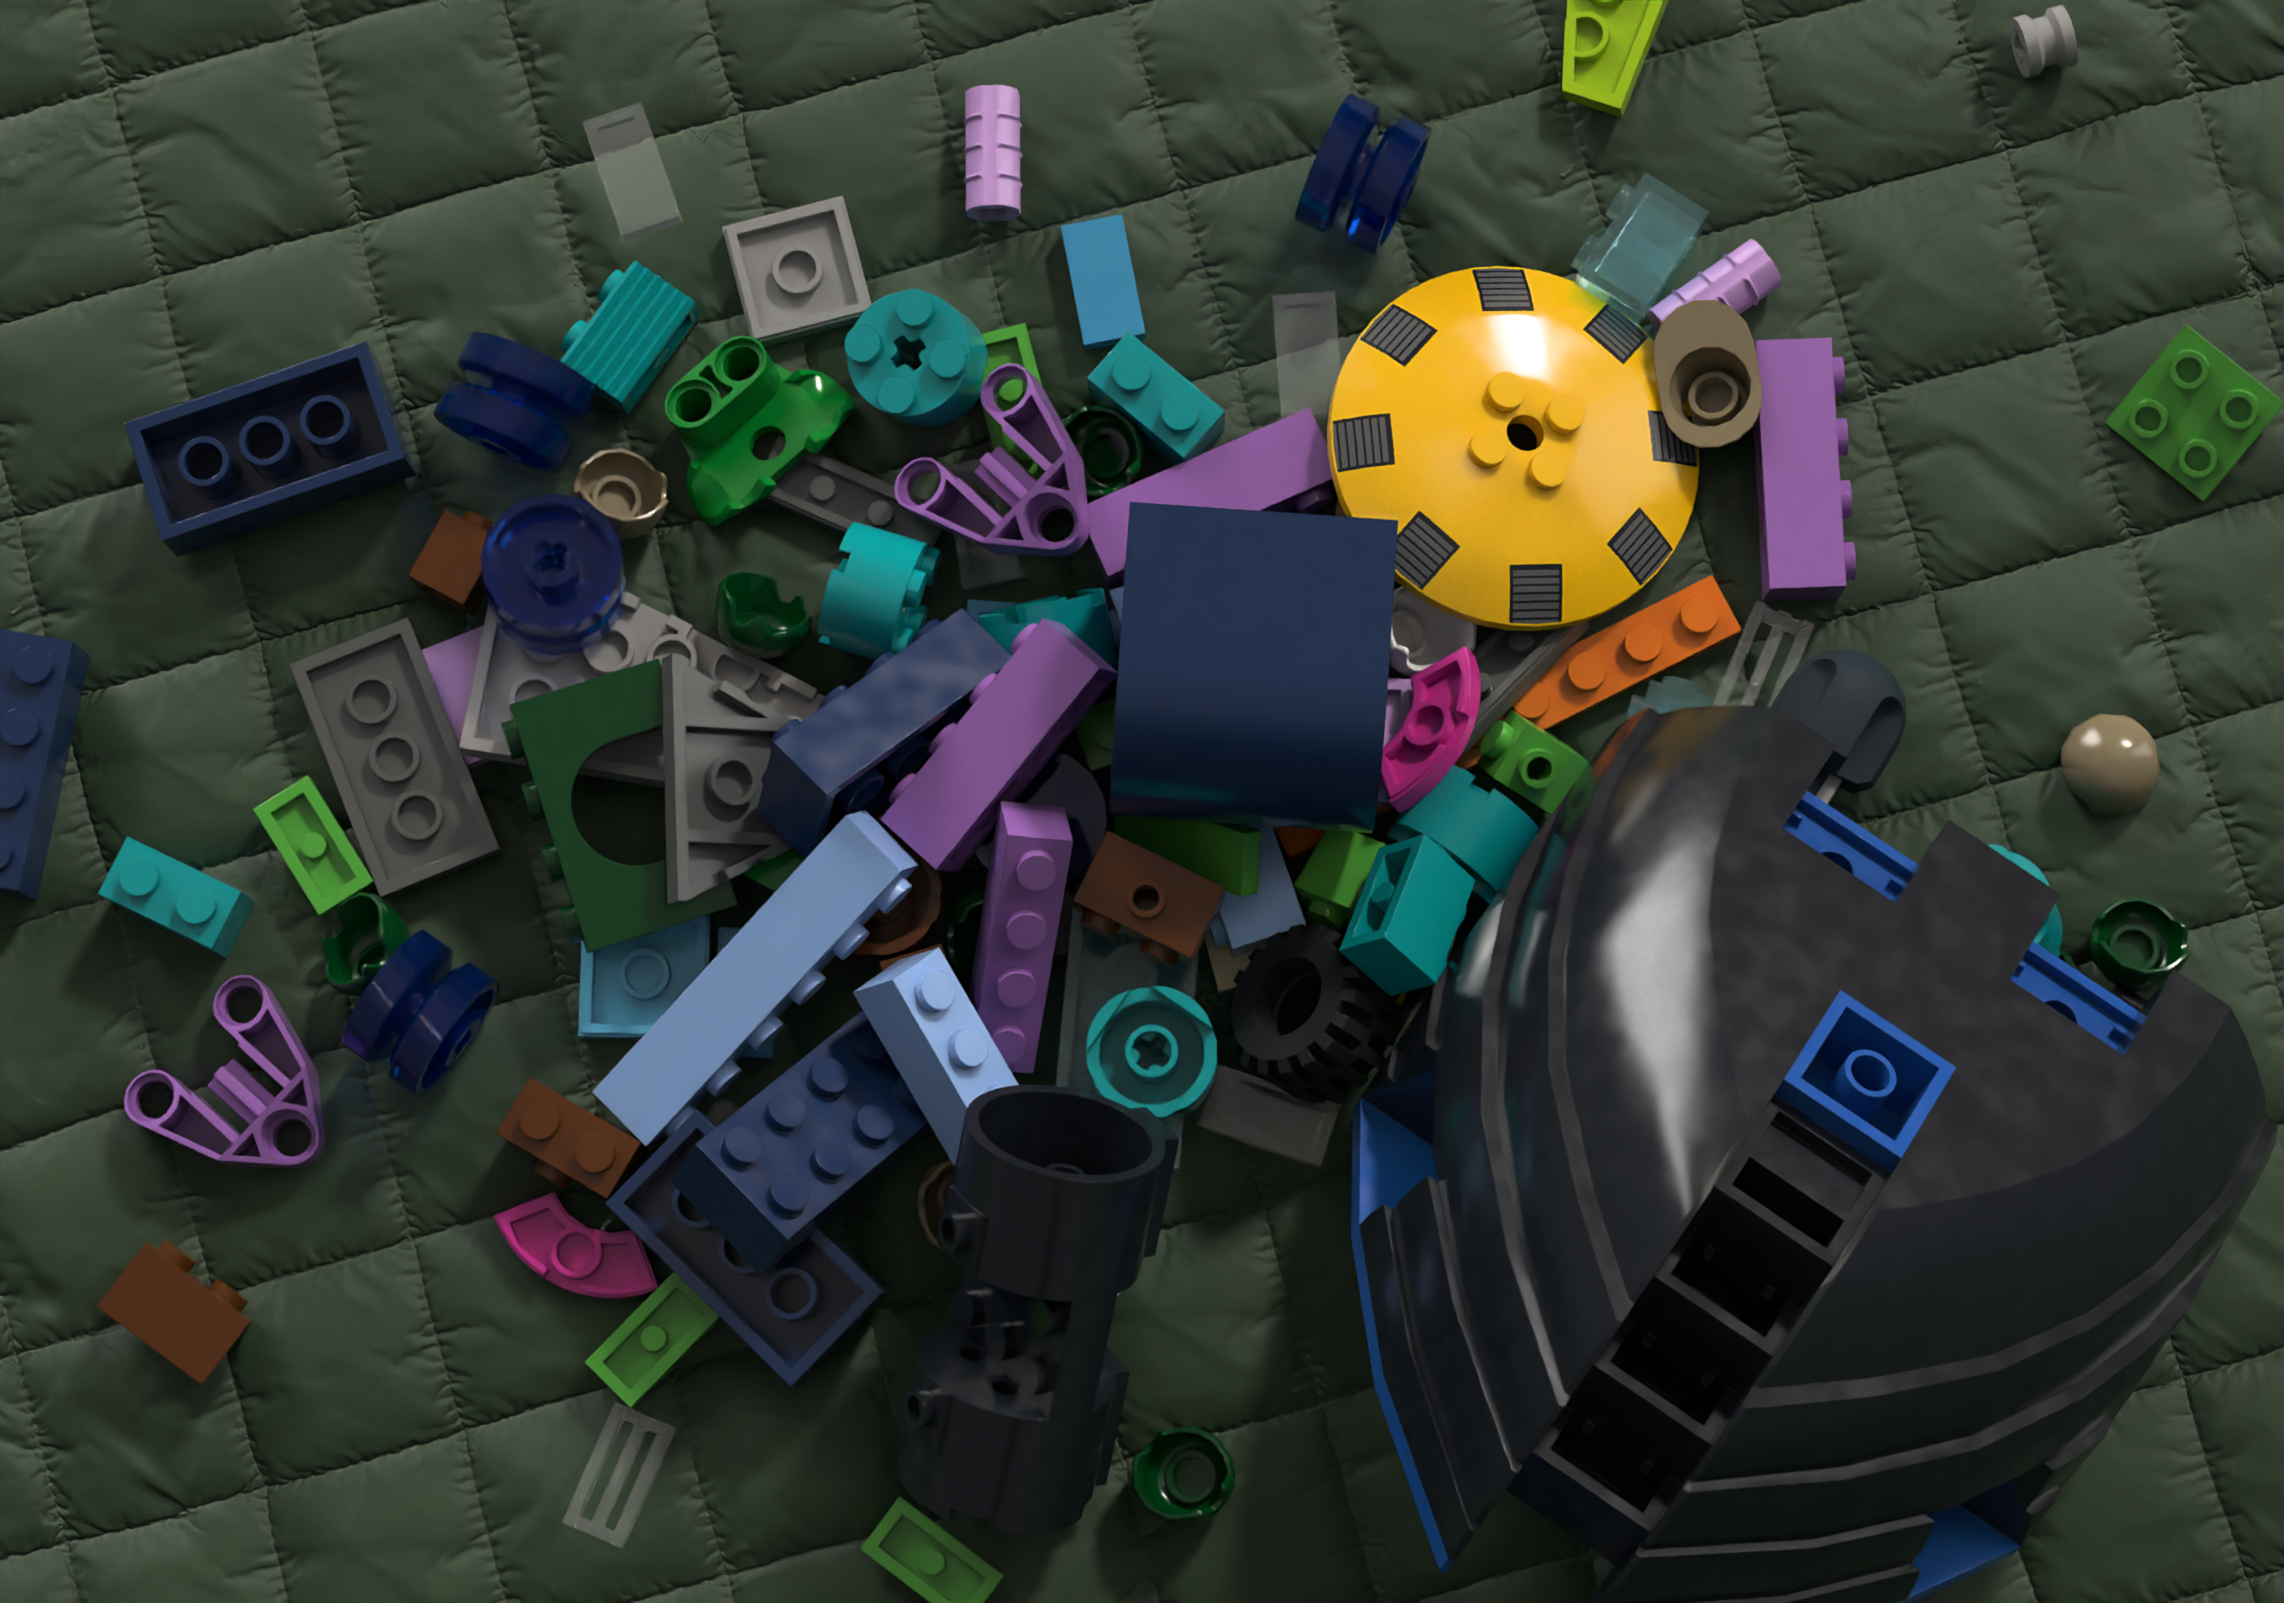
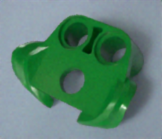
M741 335L723 342L670 389L664 402L665 413L680 435L692 461L689 463L687 471L686 489L695 511L708 525L717 526L768 497L776 488V480L808 452L817 454L825 447L853 410L856 404L854 398L839 383L822 372L803 369L792 373L773 363L761 342L753 337ZM757 369L750 378L738 381L745 372ZM710 410L703 419L691 422L695 415L701 411ZM774 431L780 432L785 436L786 444L779 456L770 460H760L753 456L754 443L764 433Z

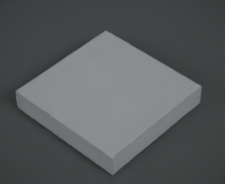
M843 195L722 227L750 337L761 342L763 347L854 324L862 313L872 305Z

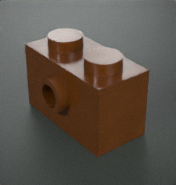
M1107 831L1073 899L1074 910L1083 914L1079 923L1089 930L1112 940H1115L1118 932L1142 942L1138 950L1139 953L1163 966L1174 968L1177 960L1191 966L1225 899V887Z
M531 1077L496 1132L505 1140L538 1159L532 1169L536 1173L565 1190L573 1179L607 1200L638 1170L649 1151L638 1140Z
M165 1239L159 1248L150 1241H147L96 1307L202 1385L251 1322L252 1317L242 1311L249 1301L220 1279H217L210 1287L190 1271L197 1262L170 1241Z

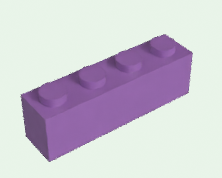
M1832 337L1755 340L1754 344L1762 384V409L1753 426L1762 601L1839 599L1846 587V580H1854L1856 574L1854 543L1844 542L1842 518H1851L1852 514L1850 480H1840L1839 456H1847L1848 425L1846 418H1836L1835 395H1843L1845 371L1843 358L1833 357Z
M1310 407L1088 503L1090 529L1087 541L1108 588L1112 589L1121 584L1124 585L1130 502L1285 513L1297 508L1299 514L1311 513L1332 502L1334 499L1332 492L1336 490L1330 471L1327 443Z
M1042 618L1038 624L1032 623L1024 628L1010 647V653L1013 656L1000 672L988 675L973 690L969 698L972 706L958 724H949L934 738L929 747V753L932 756L917 774L911 773L907 775L891 792L888 801L892 805L880 820L934 869L958 872L996 826L1000 801L1015 802L1117 677L1118 672L1064 624Z
M1000 801L968 998L1011 1072L1033 1073L1073 839L1065 807Z

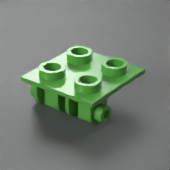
M2186 324L2105 423L2204 502L2284 407V401Z

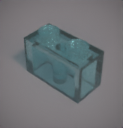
M1645 172L1634 189L1624 184L1611 202L1605 216L1613 221L1602 238L1598 239L1591 234L1580 248L1571 264V267L1579 271L1575 284L1613 308L1635 325H1640L1648 310L1653 306L1702 232L1709 212Z

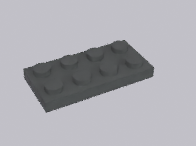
M408 617L290 664L291 671L376 888L384 901L503 853L471 770L467 765L464 755L460 753L459 742L423 654L413 624Z

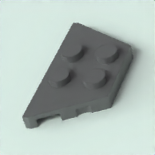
M674 653L662 658L668 905H678L686 902L698 894L793 848L757 812L763 787L761 779L767 770L771 753L770 742L776 732L792 719L768 705L754 703L749 699L746 692L726 680L717 683L690 667L689 663L691 660L682 654Z

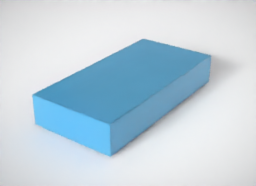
M1122 214L1061 225L1084 351L1116 345L1128 331L1139 340L1146 339Z

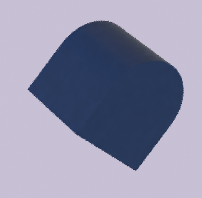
M1130 502L1109 815L1361 833L1373 832L1379 795L1385 731L1398 520Z

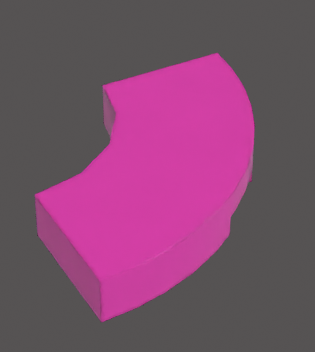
M1466 646L1410 677L1413 694L1411 706L1402 727L1395 737L1383 747L1380 776L1390 804L1399 813L1415 805L1443 779L1461 756L1474 729L1481 698V681L1476 657Z
M555 1192L493 1215L501 1233L518 1257L540 1276L563 1289L594 1298L629 1299L652 1294L660 1286L644 1242L632 1230L609 1233L587 1228L568 1213Z

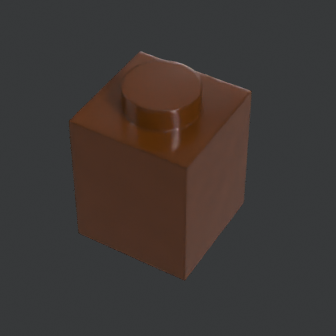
M444 510L408 576L418 589L473 617L493 582L495 568H501L509 550L501 538L497 537L500 528L490 520L469 510L466 511L463 518Z

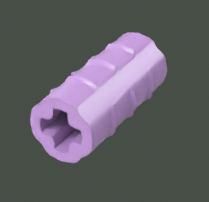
M980 85L972 87L965 91V119L963 120L966 148L963 150L966 155V178L963 180L966 185V213L969 218L979 221L1012 220L1021 215V187L1023 186L1020 181V158L1023 156L1020 152V128L1022 127L1020 122V94L1018 89L1005 85Z
M1749 239L1728 255L1723 254L1721 260L1705 271L1698 272L1695 278L1678 290L1672 289L1671 295L1648 310V317L1658 333L1661 323L1677 307L1694 300H1715L1732 307L1738 314H1741L1752 305L1757 306L1759 300L1781 286L1782 278L1774 262L1761 245L1755 240Z

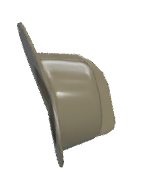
M1694 300L1677 307L1661 323L1654 340V365L1662 411L1669 429L1681 441L1699 448H1720L1738 441L1754 426L1762 409V384L1754 340L1747 322L1730 306L1715 300ZM1686 398L1690 405L1692 420L1689 419L1684 409Z

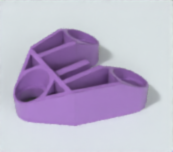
M1007 363L999 366L983 382L980 392L981 403L985 410L1003 427L1002 431L1046 472L1037 480L1002 446H997L991 454L987 452L979 460L982 464L974 471L975 475L1012 508L1004 517L976 490L959 477L957 478L942 464L928 457L912 460L903 467L895 482V498L901 506L917 517L995 554L1060 557L1073 554L1084 545L1090 529L1083 460L1037 378L1018 364ZM1014 379L1025 381L1028 386L1020 403L1010 410L1002 411L997 401L998 392L1002 385ZM937 473L941 478L937 492L926 503L917 505L912 497L914 482L922 474ZM1056 509L1069 510L1074 518L1073 531L1069 537L1060 542L1047 541L1042 531L1043 521L1046 516Z
M251 975L231 977L220 986L215 994L213 1001L214 1016L239 1042L238 1046L284 1089L275 1096L235 1058L231 1059L225 1067L221 1066L213 1075L215 1078L208 1084V1087L249 1124L243 1133L236 1129L205 1099L195 1095L180 1080L161 1070L142 1072L131 1081L124 1097L125 1111L129 1118L136 1123L228 1166L291 1169L309 1166L319 1158L325 1144L318 1071L270 988ZM244 988L257 990L263 1002L257 1016L248 1023L235 1022L228 1010L229 1000L233 994ZM165 1083L171 1088L174 1096L169 1110L160 1118L154 1119L145 1116L140 1106L141 1094L151 1084ZM290 1121H303L310 1129V1145L305 1152L298 1156H285L279 1150L276 1141L280 1128Z

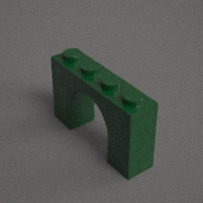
M659 658L509 705L512 720L501 723L502 731L512 760L524 757L531 782L521 784L520 786L532 822L542 818L545 821L551 843L540 846L551 883L563 880L571 904L561 907L560 911L571 945L583 941L586 953L589 954L738 905L730 880L722 882L678 905H668L666 860L640 866L625 865L611 861L597 853L586 843L577 829L573 818L571 794L574 780L581 767L589 758L607 746L663 729L662 667Z

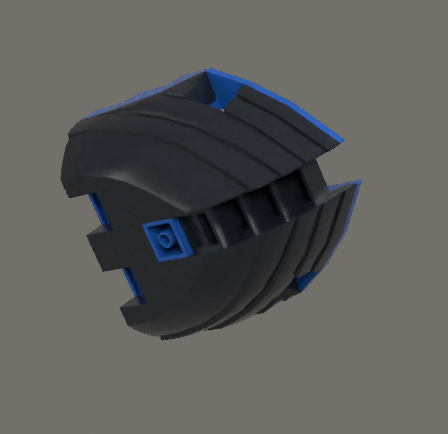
M1745 705L1682 708L1659 714L1648 707L1628 718L1604 741L1520 858L1447 968L1439 977L1437 984H1434L1403 1035L1393 1047L1352 1110L1351 1241L1374 1387L1439 1571L1444 1574L1448 1571L1505 1490L1614 1564L1591 1603H1914L2009 1559L2022 1546L2055 1502L2065 1483L2105 1437L2115 1416L2132 1395L2156 1356L2187 1312L2233 1224L2244 1208L2270 1159L2276 1142L2278 1125L2267 1119L2265 1093L2258 1068L2247 1038L2232 1008L2178 971L2173 970L2143 1008L2137 1011L2033 941L2061 894L1950 820H1948L1916 864L1807 791L1837 745L1783 709Z

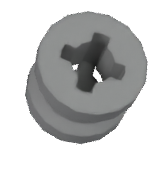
M2058 5L2047 8L2043 16L2033 19L2027 15L2011 18L2009 31L2012 50L2018 68L2025 78L2038 76L2044 67L2051 65L2064 69L2077 64L2078 48L2075 31L2064 6Z

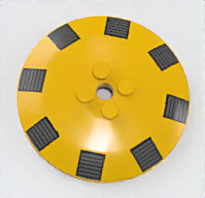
M1478 267L1450 272L1408 290L1388 304L1358 337L1340 369L1329 405L1327 422L1328 459L1338 500L1346 517L1398 520L1394 580L1432 607L1477 625L1511 631L1553 630L1577 625L1607 613L1639 592L1660 571L1683 536L1693 510L1698 487L1699 451L1698 447L1681 441L1668 427L1662 411L1654 365V341L1629 315L1609 300L1582 285L1550 273L1519 267ZM1686 398L1683 407L1689 419L1692 420L1690 405ZM1515 423L1529 427L1537 439L1536 449L1523 451L1513 446L1507 436V427Z

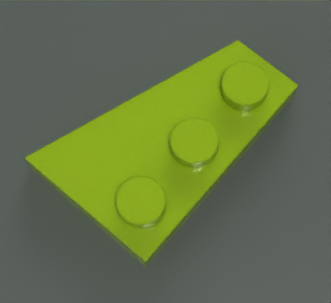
M1567 0L1562 76L1564 99L1623 117L1669 0Z

